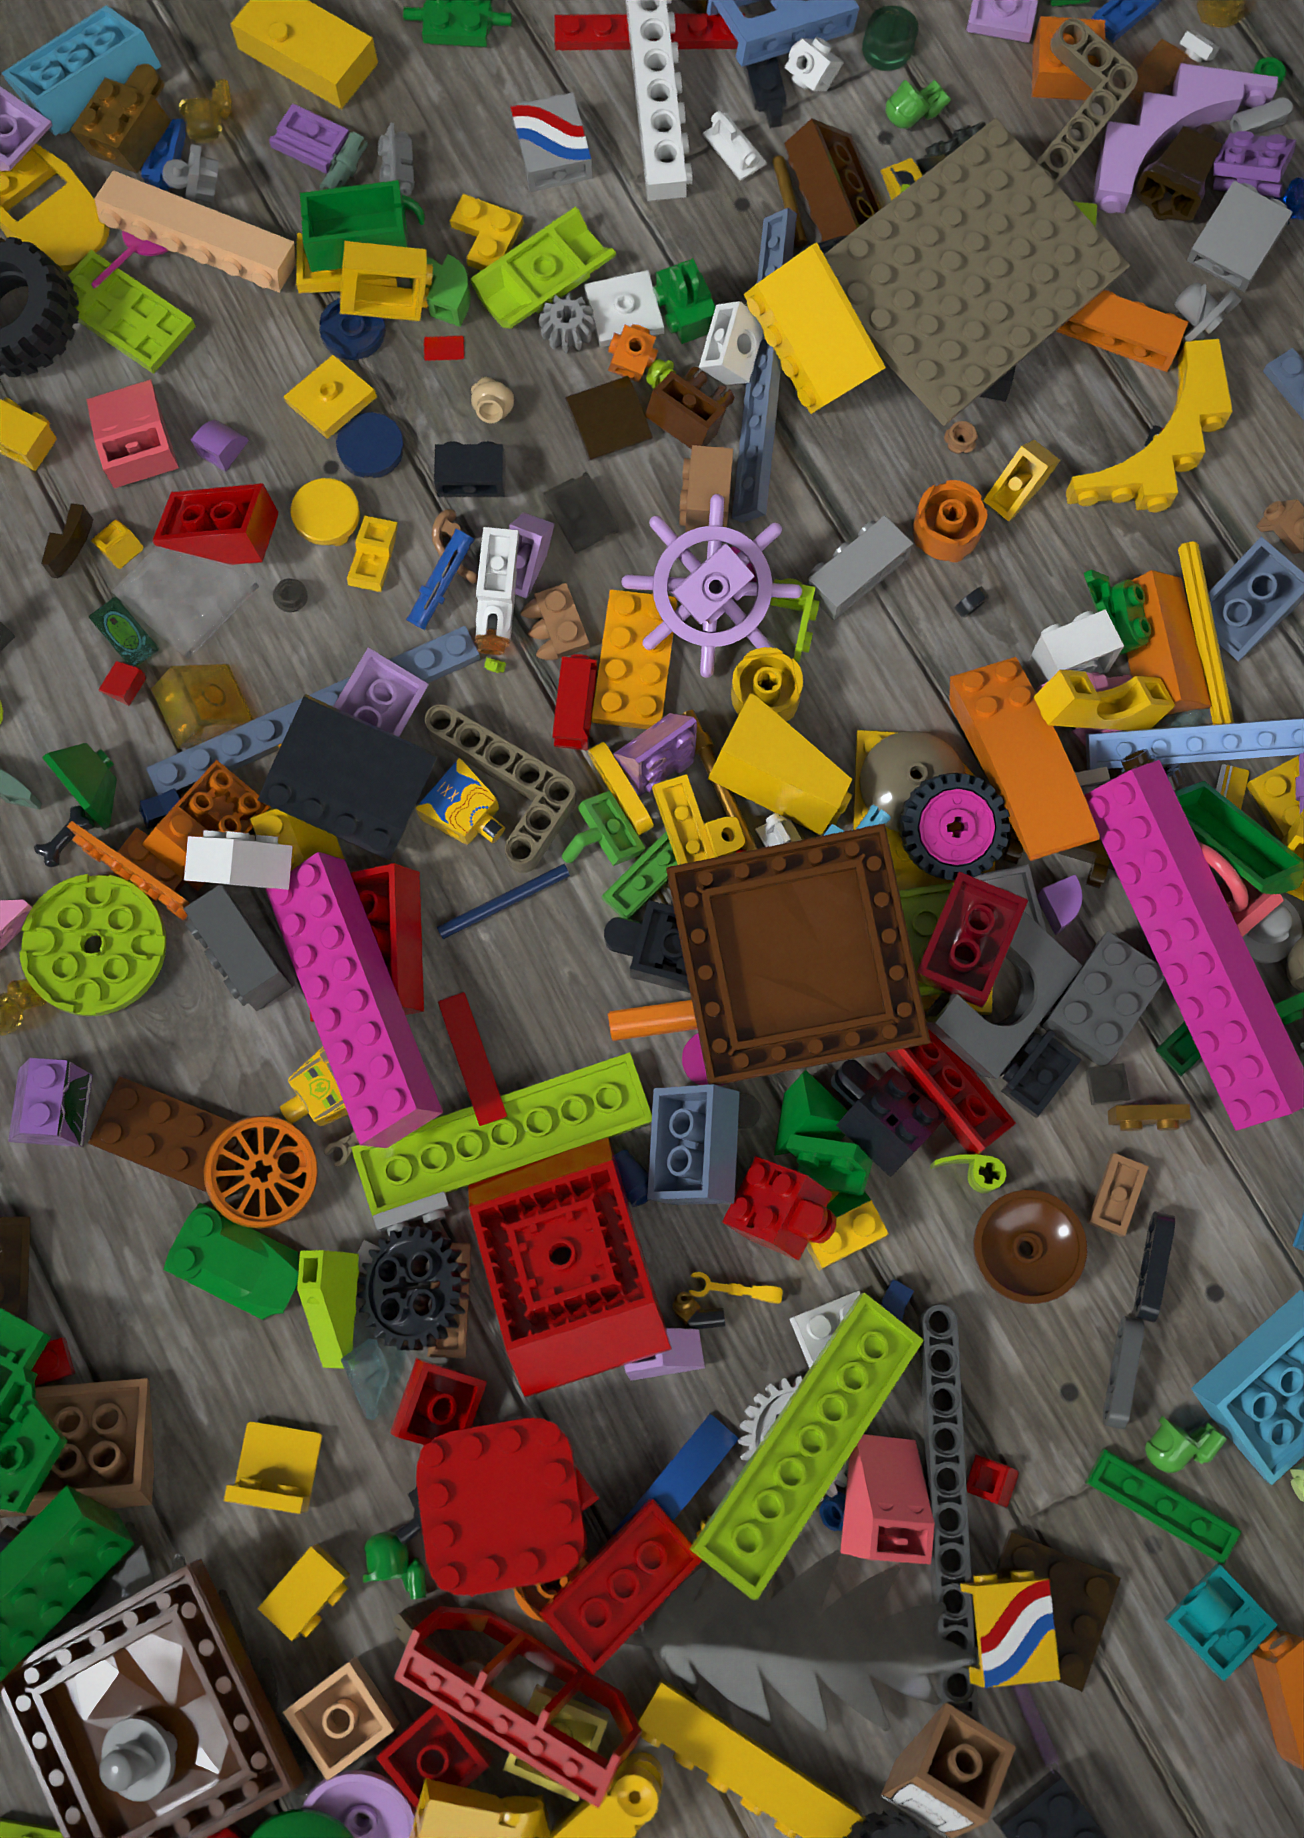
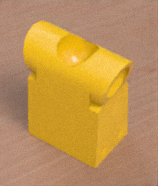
M644 1752L635 1753L627 1757L619 1766L607 1797L599 1809L582 1798L555 1822L549 1838H633L637 1831L647 1821L651 1820L657 1811L664 1782L663 1767L659 1760L653 1755Z
M425 1778L409 1838H535L544 1803L541 1800L527 1796H510L500 1799L493 1794Z

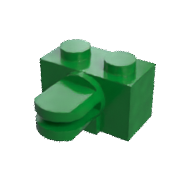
M694 259L657 271L656 286L653 287V292L658 306L664 305L667 312L665 319L670 333H676L681 344L708 335L716 307L711 298L710 290L702 273L699 272Z

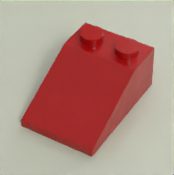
M263 483L171 492L152 541L158 547L230 565L263 562L279 512Z

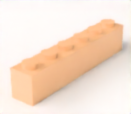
M112 171L94 198L99 222L104 223L108 227L120 229L141 240H148L163 246L171 252L186 255L201 264L211 265L225 271L229 275L239 276L254 282L262 288H269L280 293L296 266L294 241L119 172Z

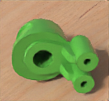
M905 79L897 91L887 100L885 111L888 119L894 126L900 129H908L914 126L923 116L926 119L936 117L952 99L935 79L921 91L914 85L909 84Z
M1162 1415L1158 1420L1162 1425L1152 1438L1146 1442L1145 1452L1150 1462L1159 1470L1167 1473H1176L1181 1471L1193 1456V1459L1200 1464L1212 1461L1227 1438L1210 1423H1207L1204 1428L1200 1427L1192 1434H1188L1172 1421L1169 1422Z

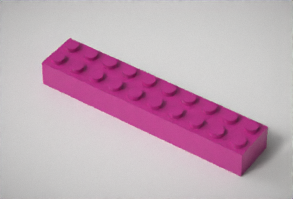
M1160 760L1131 769L1085 794V799L1101 841L1235 1131L1292 1114L1303 1108L1304 1068Z

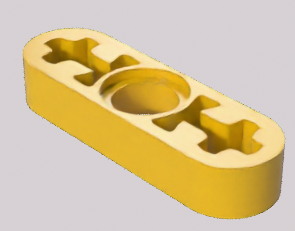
M601 742L589 749L588 754L592 763L637 835L639 836L654 828L649 813L606 743Z

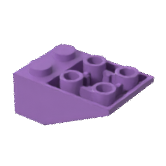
M669 713L614 753L616 761L639 797L647 791L653 793V784L666 781L665 778L674 771L681 773L694 762L697 721L694 717Z

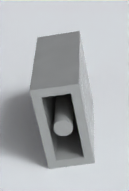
M1234 180L1192 247L1187 262L1245 293L1286 227L1293 212L1288 210L1287 206L1280 200L1268 199L1259 194L1252 185L1247 183L1240 184Z

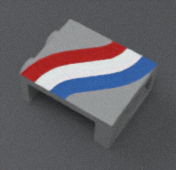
M574 93L557 94L550 98L532 102L524 101L518 105L510 106L513 131L517 133L529 192L593 179L591 155Z

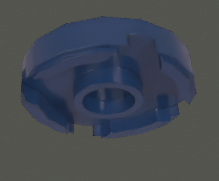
M340 298L328 304L320 316L319 330L322 342L331 354L340 359L354 361L367 358L376 352L384 341L386 327L383 318L340 314Z
M369 412L354 416L341 427L337 436L336 446L339 459L346 470L358 477L373 476V478H378L392 472L401 462L404 442L402 433L393 420L383 414Z

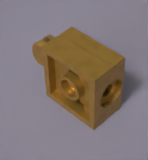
M150 64L136 66L125 84L104 78L70 129L90 155L138 173L172 121L156 100L165 87L162 78Z

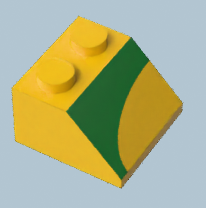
M830 1191L833 1195L826 1208L836 1217L835 1231L826 1242L814 1243L809 1241L806 1246L818 1271L889 1235L872 1200L865 1191L861 1196Z

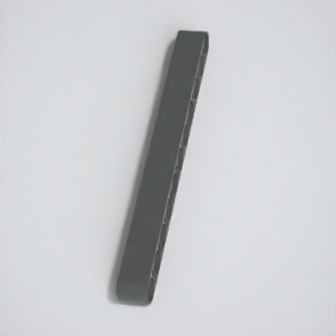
M939 1304L928 1307L919 1317V1336L924 1340L920 1345L926 1489L934 1519L930 1572L937 1711L943 1704L948 1703L979 1723L977 1685L970 1683L969 1666L976 1665L972 1594L962 1592L960 1584L971 1582L958 1321L956 1314L951 1308ZM933 1312H940L946 1318L947 1327L942 1333L934 1332L929 1326V1317ZM936 1350L946 1353L949 1359V1365L943 1372L936 1371L931 1365V1356ZM938 1389L947 1391L951 1398V1404L945 1411H939L933 1404V1395ZM941 1428L948 1429L953 1437L951 1447L944 1451L936 1446L934 1440L935 1434ZM948 1467L954 1473L955 1482L950 1489L942 1490L937 1484V1474L943 1468ZM946 1508H952L957 1515L955 1526L949 1530L942 1529L938 1521L939 1514ZM953 1548L959 1555V1563L952 1570H944L940 1561L941 1555L945 1550ZM949 1590H958L961 1595L959 1607L952 1611L946 1610L943 1607V1596ZM952 1631H960L963 1636L961 1648L954 1652L947 1651L944 1644L947 1634ZM957 1672L963 1673L965 1677L964 1688L957 1693L949 1692L947 1689L949 1676Z

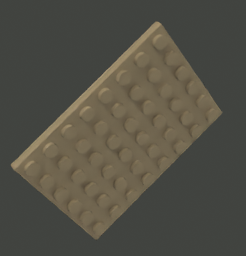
M997 118L993 119L824 254L880 357L943 426L949 423L1122 276L1130 267V264Z

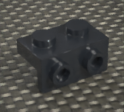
M1050 1029L1043 1037L1036 1033L1024 1049L1029 1055L1020 1065L1015 1061L1002 1077L1007 1084L1001 1092L1035 1118L1039 1117L1082 1060L1055 1040L1053 1037L1056 1033Z

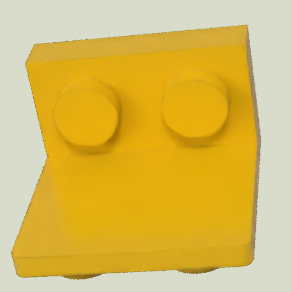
M253 1421L248 1422L236 1480L234 1484L226 1486L223 1501L297 1514L308 1512L322 1443V1434Z

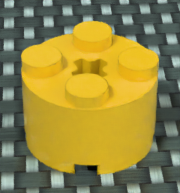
M762 647L748 652L736 666L732 677L731 701L736 713L740 714L749 694L752 693L786 722L792 719L799 706L803 687V675L799 664L777 648ZM761 686H768L769 690H765Z

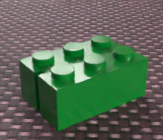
M399 180L300 193L303 245L311 272L342 268L345 241L409 248L406 210Z

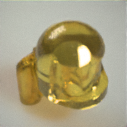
M219 79L215 81L216 88H213L212 99L190 98L180 101L179 109L180 113L185 116L187 135L195 142L202 144L210 143L221 134V117L227 120L231 114L232 107L228 80Z
M27 979L10 981L7 985L8 992L0 993V1036L12 1034L19 1028L23 1020L24 1010L43 1006L47 1003L34 991Z

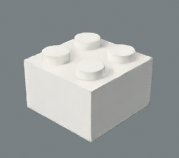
M1106 609L1095 614L1093 611H1087L1078 615L1072 623L1064 626L1057 623L1044 629L1028 661L1041 686L1048 682L1059 670L1107 673L1124 645Z
M204 830L203 837L188 836L184 880L289 890L293 846L278 844V837L256 835L255 842V836L248 833Z

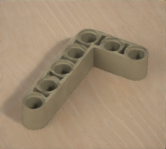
M1076 18L1067 19L1061 24L1051 38L1050 47L1052 53L1092 88L1093 91L1036 161L1056 184H1058L1131 93L1138 79L1136 70L1128 61L1083 21ZM1063 34L1072 35L1075 45L1066 43L1063 39ZM1088 55L1095 56L1099 60L1100 66H1092L1088 61ZM1113 77H1118L1122 80L1124 89H1119L1113 84ZM1092 103H1097L1102 107L1103 115H1097L1093 112ZM1071 129H1076L1082 134V142H1078L1071 137ZM1050 155L1059 157L1062 163L1061 168H1056L1050 163Z
M444 704L432 706L425 715V725L432 741L533 801L505 844V854L509 866L519 873L532 871L575 808L576 791L572 780L450 706ZM440 720L451 722L444 730L434 728V725ZM470 737L480 739L479 744L475 747L468 748L463 746L464 741ZM498 755H507L510 758L504 765L492 763L493 759ZM528 772H534L539 775L538 780L533 783H526L521 779ZM557 790H565L569 793V796L563 801H556L551 798V795ZM539 818H545L550 821V825L544 830H536L532 827L533 822ZM519 847H526L531 850L530 855L525 859H516L512 856Z

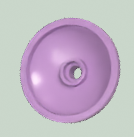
M363 1770L344 1771L336 1774L328 1781L326 1779L323 1780L311 1791L302 1807L319 1810L335 1817L348 1828L354 1838H409L416 1814L412 1803L397 1784L382 1775ZM357 1813H365L369 1818L362 1819Z

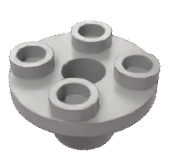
M1196 282L1189 285L1180 293L1175 301V308L1177 309L1175 313L1182 314L1193 325L1182 337L1181 341L1185 344L1186 341L1202 340L1206 336L1202 331L1205 330L1208 334L1211 333L1224 320L1221 312L1224 311L1228 314L1242 299L1232 289L1217 302L1206 290V284L1202 286Z
M1282 897L1284 901L1243 936L1244 942L1255 962L1274 963L1283 960L1289 955L1292 947L1302 936L1300 916L1295 907L1284 897Z
M131 1715L116 1723L107 1733L102 1746L100 1777L103 1783L110 1790L117 1791L130 1800L145 1801L155 1797L169 1785L173 1777L175 1752L177 1750L176 1738L171 1732L165 1731L156 1721L148 1717Z

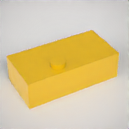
M249 0L230 23L239 50L341 110L378 64L375 45L371 36L309 0Z

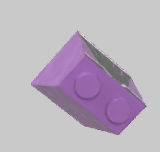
M29 1058L18 1070L8 1141L14 1143L83 1147L93 1075L68 1060Z

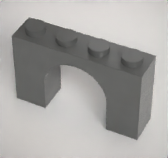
M1025 911L1005 956L1016 968L1021 984L1020 997L1013 1012L1004 1020L992 1024L980 1016L958 994L941 993L925 1013L927 1028L982 1077L998 1079V1077L1004 1075L1010 1069L1013 1057L1020 1048L1025 1047L1032 1040L1035 1028L1041 1020L1046 1019L1055 1008L1054 1003L1068 989L1075 979V975L1082 967L1075 958Z

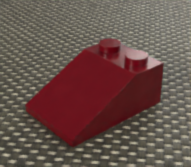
M959 872L916 972L917 980L945 993L958 994L964 1001L983 1008L1024 913L1028 899Z

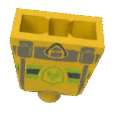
M321 1047L288 1079L296 1096L279 1106L286 1120L292 1124L308 1113L318 1126H324L348 1115L324 1047Z

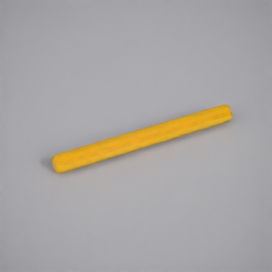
M1196 541L1181 544L1178 552L1196 642L1211 702L1210 713L1212 723H1234L1199 544Z

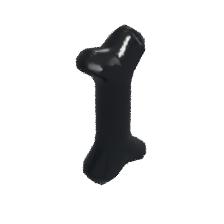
M82 806L70 808V819L50 842L34 846L35 853L44 856V864L47 867L51 868L59 865L61 851L75 836L67 827L71 821L83 829L95 828L94 820L85 816V810Z

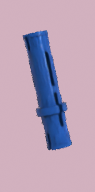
M455 529L451 540L439 558L426 585H421L418 591L421 594L406 618L408 622L426 630V626L437 606L444 603L445 598L443 595L458 571L471 544L474 542V538ZM456 551L455 556L453 557V559H452L450 565L448 566V568H447V570H446L444 576L442 577V574H443V572H444L446 566L448 565V563H449L451 557L453 556L454 552ZM437 583H439L435 592L433 593L434 588L436 587ZM433 593V595H432V597H431V599H430L428 605H427L426 608L424 609V607H425V605H426V603H427L429 597H430L431 594Z

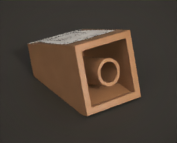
M945 1703L895 1760L881 1797L943 1837L955 1838L989 1821L1016 1746L950 1704Z

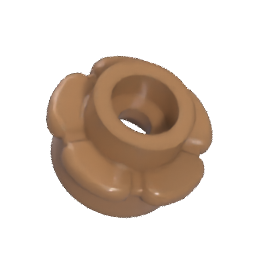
M956 422L945 432L944 440L948 443V448L953 453H969L976 447L975 441L978 435L974 426L969 422ZM958 437H963L964 440L959 441Z

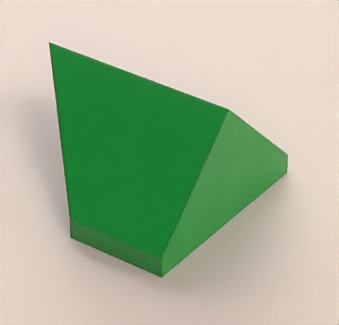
M807 1070L784 1093L774 1156L791 1153L786 1148L790 1134L833 1141H841L846 1136L836 1125L848 1111Z

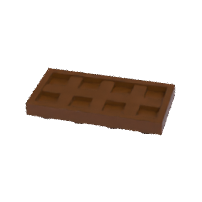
M119 1076L88 1144L207 1192L204 1183V1165L207 1153L218 1135L234 1122ZM251 1129L241 1132L248 1145L255 1132ZM236 1137L230 1139L224 1146L225 1150L242 1159L246 1153ZM219 1155L216 1170H238L240 1164L223 1155ZM220 1176L216 1178L221 1193L230 1188L235 1176Z

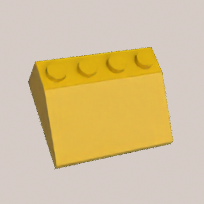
M817 242L762 279L744 294L749 311L758 319L764 330V337L767 343L774 348L781 361L783 372L791 378L798 391L800 402L807 407L810 414L841 397L886 368Z

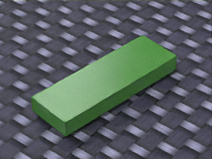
M667 832L601 896L602 900L620 917L631 919L668 882L666 867L678 865Z

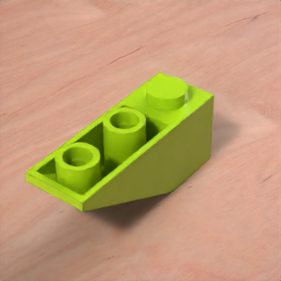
M327 1250L300 1251L297 1290L323 1368L351 1369L354 1350L353 1334L356 1316L357 1279L359 1277V1254Z

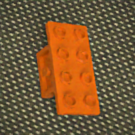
M73 821L68 824L67 827L75 834L72 841L83 848L82 850L98 862H104L110 867V870L122 879L133 882L139 887L138 889L154 901L158 899L167 906L170 912L183 921L187 918L188 915L183 908L190 903L177 894L186 881L142 846V843L148 837L146 833L136 827L122 847L116 852Z

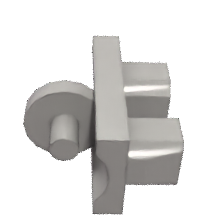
M191 144L188 164L179 159L168 161L163 168V179L173 188L182 189L186 187L185 199L195 202V199L213 202L219 160L201 157V146Z

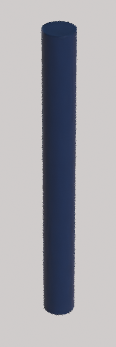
M562 864L437 926V929L442 939H445L569 877V871L565 864Z

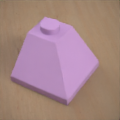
M0 87V171H8L21 160L53 125L46 117L2 87Z

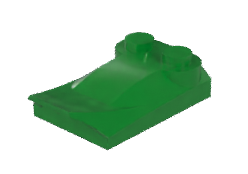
M199 1202L187 1217L170 1248L163 1270L261 1320H265L268 1316L283 1314L298 1285L299 1252L250 1227L236 1224L220 1212Z

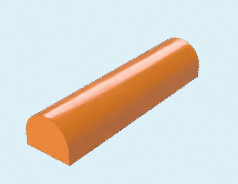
M692 1000L609 1011L610 1013H608L612 1041L697 1030Z

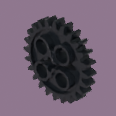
M404 1226L402 1232L392 1230L390 1231V1239H378L381 1250L370 1249L368 1251L373 1259L372 1263H362L361 1265L368 1273L367 1277L357 1279L359 1283L365 1285V1290L356 1295L358 1298L366 1299V1304L359 1309V1313L370 1314V1317L365 1322V1326L376 1327L373 1337L385 1338V1346H396L397 1350L422 1351L424 1347H435L436 1339L448 1338L445 1327H458L454 1315L465 1314L466 1312L459 1305V1302L470 1297V1295L461 1291V1286L470 1283V1279L462 1278L460 1273L468 1266L467 1263L456 1262L461 1254V1250L450 1249L453 1240L442 1238L440 1231L429 1230L427 1227L416 1226V1228ZM428 1260H429L430 1266H429V1270H428V1273H427V1271H426V1264H427V1262H428ZM397 1266V1275L395 1277L394 1271ZM440 1282V1286L434 1289L409 1290L407 1293L395 1292L386 1294L389 1288L414 1287L419 1283L434 1284ZM430 1299H431V1300H432V1308H431V1310L429 1311V1307H428V1306H429V1301H430ZM398 1304H399L400 1310H399V1314H398V1316H397V1312H396V1311H397V1306H398Z

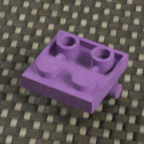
M1249 131L1230 133L1214 162L1213 175L1217 176L1213 189L1228 191L1235 180L1240 184L1247 183L1252 185L1262 196L1280 198L1283 184L1280 181L1294 154L1296 140L1287 139L1279 134L1267 137L1257 136Z

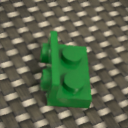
M790 1134L786 1148L797 1158V1163H799L797 1172L808 1175L830 1191L860 1196L864 1194L873 1161L858 1144Z

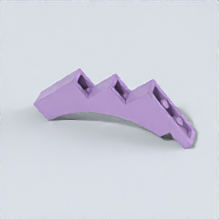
M1181 63L1173 82L1171 96L1144 92L1137 111L1135 125L1107 121L1100 142L1093 204H1097V210H1103L1106 213H1124L1132 194L1134 181L1140 170L1161 147L1176 138L1184 126L1194 129L1202 124L1231 120L1240 105L1255 108L1271 102L1277 89L1278 77Z

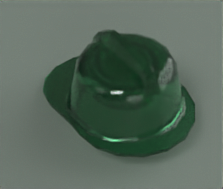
M894 5L880 7L873 12L868 21L862 43V53L871 67L880 71L891 72L900 69L908 62L918 34L916 17L908 9Z

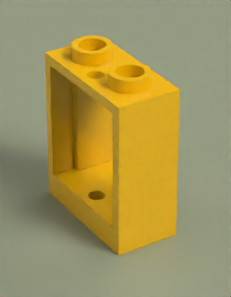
M345 241L340 283V314L420 321L422 308H428L426 298L429 294V287H425V285L432 284L433 265L427 264L426 249ZM358 273L414 279L412 289L359 284L357 283Z

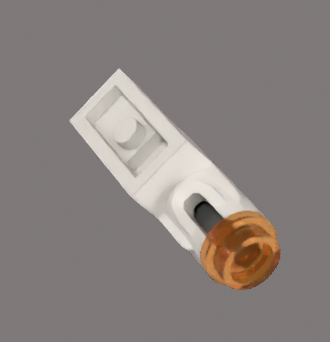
M483 527L476 589L478 606L475 643L478 644L477 651L480 653L504 655L506 647H509L517 579L518 530Z

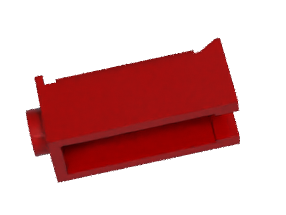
M573 654L570 657L562 656L552 733L554 747L589 750L588 737H590L598 669L597 660L591 659L587 655Z

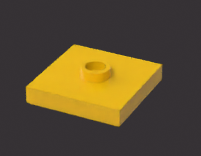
M332 355L283 397L293 410L324 437L329 439L377 398V394L369 384Z

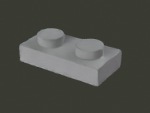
M441 1192L373 1215L377 1230L381 1233L388 1232L390 1236V1231L402 1232L404 1226L410 1227L409 1224L422 1219L424 1224L442 1220L446 1217L444 1212L452 1210L449 1196L445 1192Z

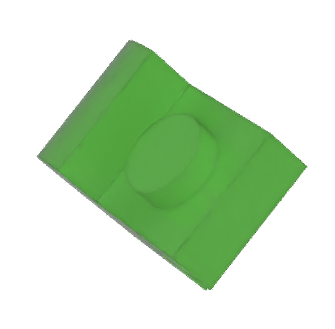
M447 254L443 265L427 257V264L433 265L432 284L425 285L430 290L426 298L430 316L461 327L471 303L466 270L456 258ZM410 278L411 284H413L414 278Z

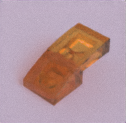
M1161 38L1136 70L1138 76L1137 84L1128 96L1141 103L1144 92L1161 94L1167 84H1171L1177 75L1180 64H1184L1187 60L1188 54Z

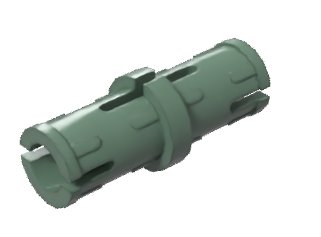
M351 132L348 135L339 154H335L331 160L332 166L320 184L321 190H325V188H340L345 185L350 176H354L357 170L356 164L368 146V142L366 140L363 141V136L355 132Z

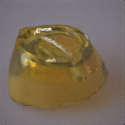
M1198 0L1197 12L1201 22L1217 28H1226L1238 23L1245 11V0Z

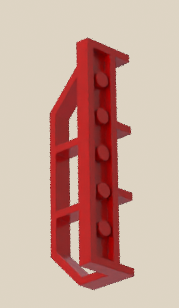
M439 1606L413 1629L394 1677L395 1680L598 1809L607 1797L619 1766L635 1748L642 1732L622 1691L598 1676L590 1674L580 1665L489 1610ZM437 1628L484 1632L506 1647L480 1671L478 1678L423 1645L422 1642ZM518 1654L566 1683L542 1709L540 1717L488 1685ZM578 1691L609 1709L624 1739L614 1751L610 1761L550 1724L553 1718Z

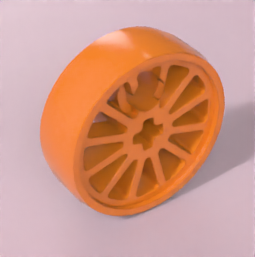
M251 1116L228 1126L214 1140L207 1153L204 1165V1183L213 1205L230 1221L250 1228L273 1227L295 1217L311 1199L318 1178L317 1157L309 1139L292 1123L274 1116ZM264 1127L275 1129L279 1132L268 1154H264ZM251 1128L257 1129V1155L250 1149L241 1134L242 1131ZM284 1135H287L296 1143V1147L286 1146L277 1150ZM236 1137L248 1155L249 1160H244L225 1150L224 1146L230 1139ZM283 1153H292L298 1159V1168L292 1174H285L278 1167V1159ZM219 1155H223L243 1165L244 1169L217 1171L216 1165ZM260 1161L263 1167L270 1166L271 1173L266 1175L267 1181L262 1183L259 1177L252 1178L251 1171L256 1169L255 1163ZM302 1172L305 1173V1182L302 1189L286 1181L297 1178ZM244 1176V1180L225 1192H220L216 1181L217 1177ZM274 1183H278L298 1194V1198L289 1207L286 1206L274 1187ZM248 1184L250 1188L238 1209H234L227 1203L225 1198ZM266 1188L274 1196L281 1208V1212L266 1216ZM255 1189L259 1190L260 1215L258 1217L243 1213Z

